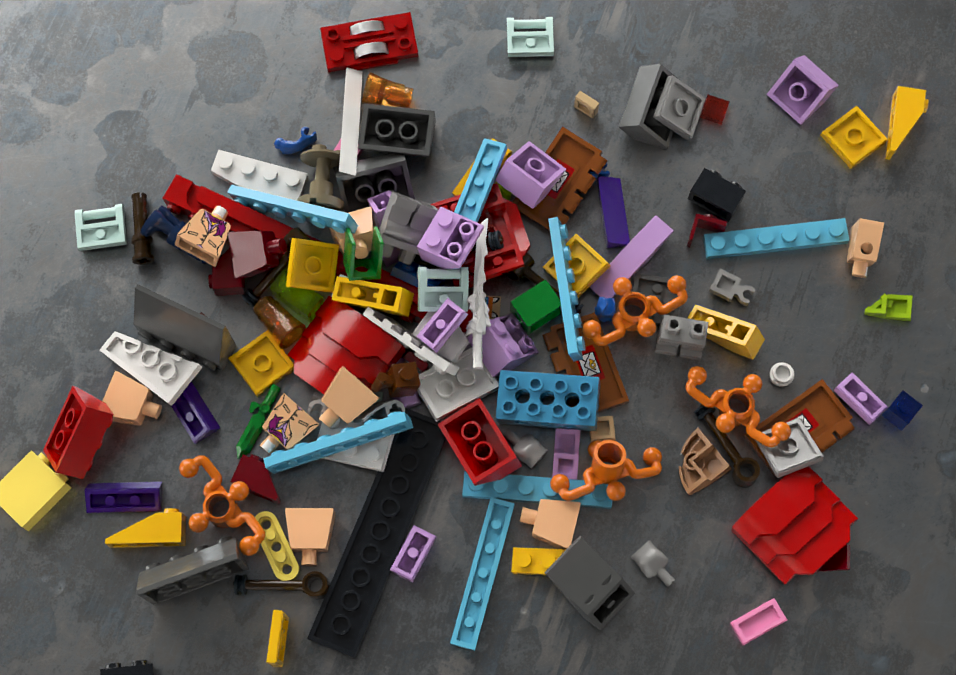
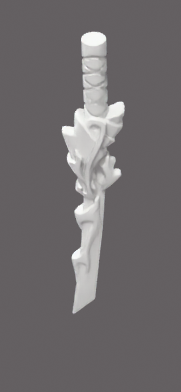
M488 218L481 223L484 225V229L476 241L473 294L467 298L473 318L466 327L465 336L472 334L473 369L477 370L483 369L482 335L486 334V327H491L488 315L489 308L485 302L486 294L483 292V283L486 282L484 258L488 255L486 245Z

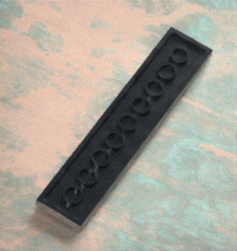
M405 408V413L411 418L413 428L394 435L384 472H377L307 637L312 642L354 659L391 573L390 569L399 554L446 440L438 426L441 421L436 422L433 418Z

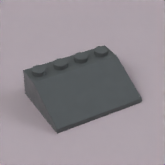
M137 284L135 287L133 324L139 331L138 334L147 340L155 338L160 341L159 344L168 350L178 349L181 351L180 354L189 360L199 359L203 361L202 365L210 370L215 371L217 368L223 371L229 361L228 358L232 356L237 347L225 325Z
M232 536L224 537L217 541V545L211 547L203 545L193 550L194 553L187 556L178 554L169 558L170 562L165 564L153 563L146 566V571L139 573L136 588L137 594L154 605L249 570L245 556L239 549L240 541L237 538L232 539Z

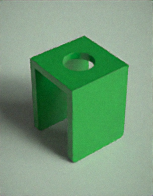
M378 226L373 227L371 258L355 259L356 244L350 228H346L343 264L349 281L381 279L384 242ZM365 267L368 269V271L360 272L357 271L355 268Z
M547 280L540 282L510 301V312L519 320L521 327L527 335H530L561 315V310L559 309L561 307L560 299Z

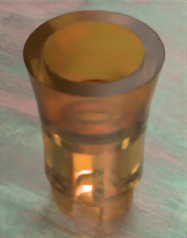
M369 72L363 92L362 104L410 108L414 89Z
M266 295L262 297L253 307V312L273 336L280 349L288 348L297 342L306 329L302 322L291 315L272 296Z

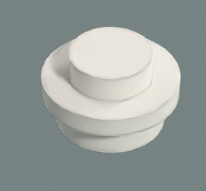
M776 363L770 369V380L776 386H788L794 379V370L787 363Z

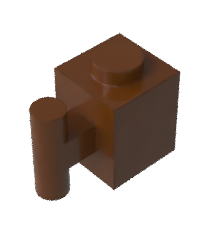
M416 362L392 364L387 373L380 372L371 385V390L377 393L380 389L388 388L390 398L413 396L421 385Z

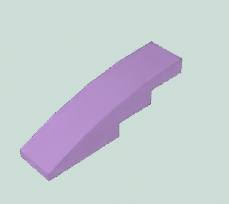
M655 215L610 263V267L590 288L600 297L614 298L616 296L613 290L614 281L620 277L631 280L635 273L648 263L674 230Z

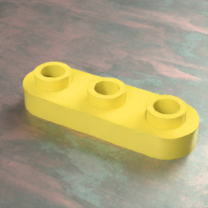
M269 511L258 513L255 518L261 526L266 521L271 522L270 528L264 529L265 538L260 544L275 576L282 581L295 580L300 573V566L277 517ZM276 543L281 544V549L278 552L273 551V546ZM285 566L292 567V571L289 574L283 573Z

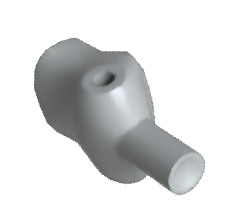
M509 428L503 433L504 437L514 445L512 450L517 458L526 463L531 469L548 452V449L541 445L532 434H526L520 438Z
M650 540L630 557L637 563L647 578L657 575L667 587L675 581L665 570L668 558Z

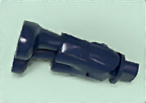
M164 206L154 210L144 223L140 233L145 237H150L156 231H161L168 235L166 240L168 244L185 252L197 261H201V259L175 246L177 234L186 223L183 220L180 222Z

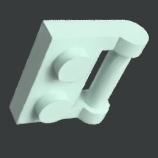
M553 17L534 20L507 18L508 57L554 56ZM514 29H546V31L514 32Z
M117 204L112 208L91 211L75 210L77 248L79 251L127 245L125 209L123 204ZM116 217L114 221L85 224V221Z
M418 267V311L437 312L447 298H449L462 310L468 312V267H461L459 269H427V267ZM427 279H459V286H427Z

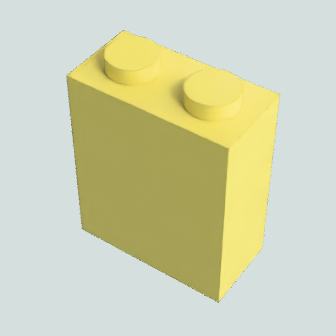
M32 450L0 481V506L27 531H30L71 489L66 483L69 478L64 474L56 473L49 466L51 463L42 452L37 455Z

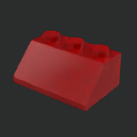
M72 386L43 451L56 473L84 479L86 472L92 467L96 451L102 446L103 436L107 428L111 426L114 414L105 402L76 386Z
M480 398L438 424L475 486L501 480L522 467L519 459Z

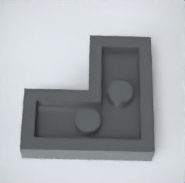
M635 273L632 292L641 293L645 297L650 295L656 296L662 305L678 297L677 294L671 293L667 287L669 278ZM679 307L665 315L678 317ZM658 313L653 315L652 320L656 326H660L664 315Z

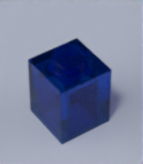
M902 390L882 416L902 431L923 405Z

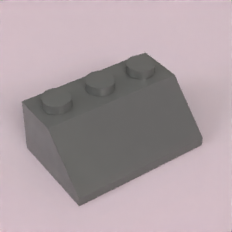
M662 64L640 66L619 128L635 140L668 149L674 131L653 118L668 76L673 75Z
M364 103L358 150L429 157L434 139L435 111Z
M387 153L357 161L356 176L339 172V166L333 167L341 199L344 202L345 213L369 207L368 198L388 190L415 200L404 154Z

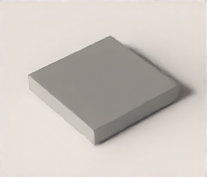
M668 76L653 118L686 140L692 139L706 98L675 76Z
M800 418L786 422L791 428V435L777 446L767 447L756 441L777 478L823 461L822 453ZM771 429L762 432L772 437Z

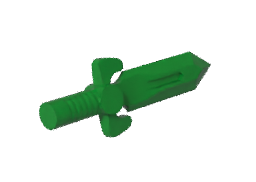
M272 384L261 404L254 401L251 402L249 412L254 413L257 408H259L257 414L252 415L236 445L237 459L241 458L242 455L250 453L262 431L266 415L272 412L271 406L281 390L280 387Z

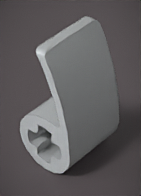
M398 400L379 401L367 408L353 422H365L373 414L376 419H383L392 412H405V407Z

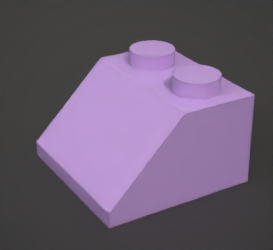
M803 55L792 61L767 95L801 125L826 102L839 85Z
M528 141L505 161L495 181L533 209L547 196L564 174L566 168Z

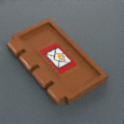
M563 126L545 153L566 168L564 174L547 196L533 209L517 197L513 200V203L517 204L520 213L550 231L548 220L550 218L558 217L562 225L567 223L569 217L563 214V212L567 211L573 214L583 199L576 194L577 191L586 194L596 179L589 174L590 171L599 175L607 163V160L601 156L602 151Z
M595 312L581 316L582 327L589 320H595L600 324ZM564 322L551 326L550 332L542 335L548 352L558 351L550 355L556 374L566 372L564 375L599 377L601 384L598 413L629 403L608 345H596L592 339L587 338L583 334L582 328H578L579 336H583L585 342V351H582L583 360L573 361L568 354ZM572 398L567 404L569 407H575L578 405L579 400Z
M823 379L756 427L757 430L763 432L771 429L777 422L786 423L800 418L821 453L837 442L832 433H835L839 439H842L855 429L850 422L853 417ZM746 433L744 438L770 472L775 475L755 439Z

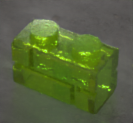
M282 271L270 287L272 295L311 323L316 317L315 312L324 302L323 297L314 290L286 287L288 271Z

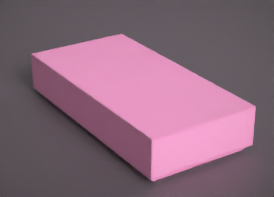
M775 598L732 621L730 625L742 646L786 622L787 618Z

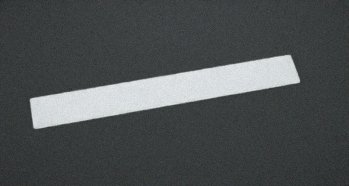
M347 67L339 172L356 176L363 72Z

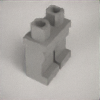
M392 191L379 229L384 242L383 256L390 258L394 247L401 249L397 259L402 263L411 265L416 254L419 255L417 245L439 209L433 205Z
M664 315L657 332L654 353L676 356L678 346L681 345L679 357L701 361L709 322Z

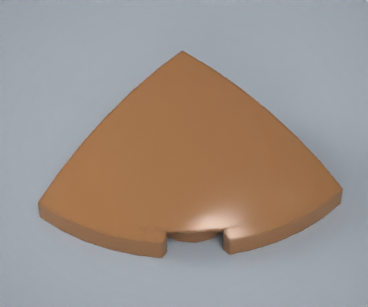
M699 428L693 431L682 448L681 453L684 455L683 466H679L682 485L689 495L709 486L732 469Z

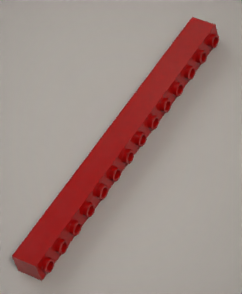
M177 174L163 196L167 209L176 215L182 213L188 216L189 220L200 209L212 213L216 206L223 207L228 212L224 221L231 225L229 232L273 231L275 239L284 238L294 229L206 187L195 185L193 181ZM307 235L312 241L322 242L312 236ZM340 250L338 251L335 282L336 277L340 276V274L347 276L343 264V255ZM285 252L278 254L279 259L284 255ZM365 267L355 268L357 271L360 272L368 271V269ZM381 269V279L362 280L402 287L414 293L409 317L399 316L402 320L408 323H413L414 321L419 324L427 314V312L418 311V287L391 276V273ZM470 309L466 312L468 314L467 317L459 325L465 334L467 331L466 327L473 318V313Z

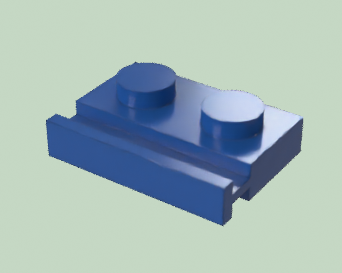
M399 261L393 266L390 275L418 287L417 271L418 267L423 266L415 262L408 265ZM427 279V286H444L446 279Z

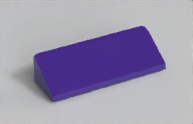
M600 176L597 178V187L606 247L626 246L630 242L621 179Z
M191 381L171 407L194 444H197L219 430L220 426Z
M162 482L89 483L84 489L86 513L162 510Z

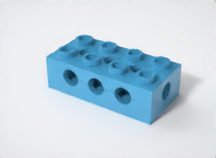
M500 370L496 420L499 424L597 431L600 379L599 377ZM525 394L530 396L526 403L518 402L520 396ZM548 396L555 398L554 402L550 405L542 404L544 398ZM572 398L579 400L578 405L575 407L567 406V402Z

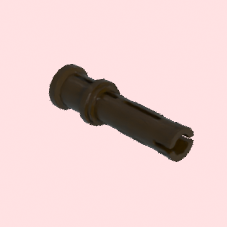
M140 192L131 195L134 220V235L131 238V244L134 245L135 255L132 257V262L137 265H147L154 262V256L151 255L153 238L151 236L145 237L140 233L148 219L147 194L141 193L140 197Z

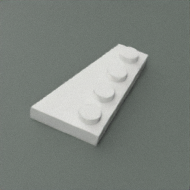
M218 150L211 169L213 175L231 185L296 201L299 196L303 195L308 180V173Z
M367 307L363 313L365 317L380 326L389 335L397 338V341L405 348L413 349L416 357L424 362L428 360L433 363L432 368L438 373L444 375L447 372L455 376L460 367L438 352L436 353L390 316L370 307Z
M116 331L100 349L102 353L171 406L202 369V366L195 362H190L177 355L167 353L157 347L149 346Z

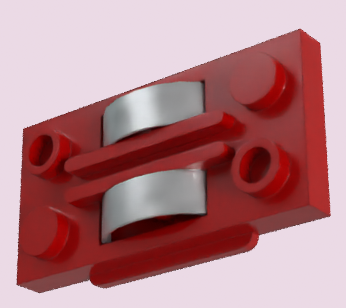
M410 12L320 28L328 73L346 70L347 67L355 70L398 64L399 60L419 57Z

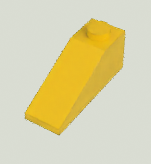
M903 86L896 88L892 96L885 159L890 160L921 115L927 112L929 100L925 99L926 90Z
M337 276L331 300L362 308L370 307L388 314L409 317L414 293L402 287L362 280L349 281L348 278Z
M696 304L687 318L709 322L707 339L733 353L753 360L765 341L757 325Z
M164 509L163 513H155L106 538L105 544L110 548L185 546L186 516L179 512V509Z

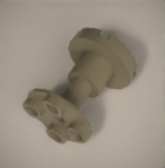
M314 144L312 149L301 153L300 159L306 165L316 167L315 180L310 182L309 194L299 196L297 201L344 212V202L340 198L333 196L334 185L329 182L330 169L339 166L340 150L326 149L325 145Z

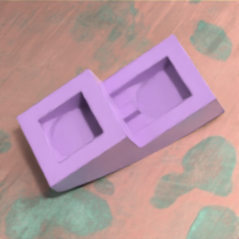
M556 428L552 478L556 474H563L568 479L577 480L580 430Z

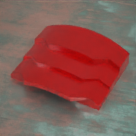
M498 183L493 184L478 221L481 224L488 218L486 238H488L489 232L499 230L504 240V246L501 249L492 251L490 247L487 248L488 255L484 258L486 280L525 266L522 258L531 247L517 204L502 197ZM461 195L430 205L435 207L447 205L448 209L454 212ZM476 250L470 251L461 266L468 267V288L474 287ZM452 279L454 286H459V279Z
M329 295L315 312L316 317L301 334L302 337L287 354L294 361V374L324 395L339 369L344 366L371 390V385L380 372L387 373L391 365L396 364L406 350L401 343L375 323L345 303L331 300L332 297Z
M809 466L787 474L760 497L732 526V532L784 585L796 575H814L829 559L850 542V526L858 520L840 501V498L822 482L823 479Z

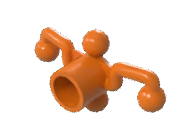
M676 275L668 280L667 287L669 291L677 294L678 297L662 305L656 296L650 295L645 297L641 293L631 292L632 284L628 278H617L613 283V290L617 295L623 297L619 302L617 313L612 317V323L616 330L601 336V325L595 320H589L582 327L583 334L587 338L592 339L598 346H606L621 339L625 335L626 330H638L641 336L651 337L655 334L657 326L648 317L656 313L660 315L668 314L686 303L688 294L685 290L687 286L685 279L682 276ZM635 305L643 313L636 317L630 316L625 311V307Z
M694 366L688 371L687 393L703 406L719 409L716 427L720 432L728 433L735 426L743 425L746 427L747 435L767 447H775L781 441H785L790 437L791 428L785 422H777L773 425L771 429L772 437L756 429L760 422V415L754 409L755 400L752 393H757L762 388V380L758 375H747L743 380L744 388H734L729 391L718 389L709 398L696 388L697 385H701L706 381V370L703 367ZM737 399L741 401L747 411L743 413L734 412L729 406V400Z
M594 440L587 448L588 454L592 458L591 467L583 473L585 485L568 491L570 487L568 477L563 474H556L551 479L550 486L563 500L572 501L592 493L597 485L607 484L606 493L609 499L619 501L625 496L626 489L618 480L627 476L634 479H643L659 475L662 471V454L655 447L647 448L643 453V461L651 467L636 469L633 461L626 458V450L622 444L614 440Z
M199 455L193 459L183 460L179 466V472L183 477L192 478L196 476L199 466L202 465L212 478L203 489L205 496L203 513H195L190 517V529L196 533L203 532L208 527V521L219 528H237L246 522L255 535L244 537L240 541L239 549L246 556L256 554L259 544L265 538V531L256 518L249 512H242L236 502L246 499L249 494L248 485L242 481L234 482L230 486L229 493H227L221 485L222 476L209 458ZM227 500L229 502L228 512L222 517L213 516L212 510L216 503Z

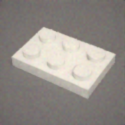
M473 347L464 351L456 363L453 362L460 367L455 376L447 372L442 375L433 368L419 374L421 385L417 391L436 422L466 407L478 398L481 399L497 391L499 388L497 379L492 377L484 363L483 369H473Z
M339 417L331 428L322 422L318 437L323 435L332 436L341 433L340 431L344 428H356L364 425L365 422L354 423L351 421L347 424ZM369 417L366 421L372 420V419H376V418H371V417ZM395 434L323 457L322 459L384 472Z

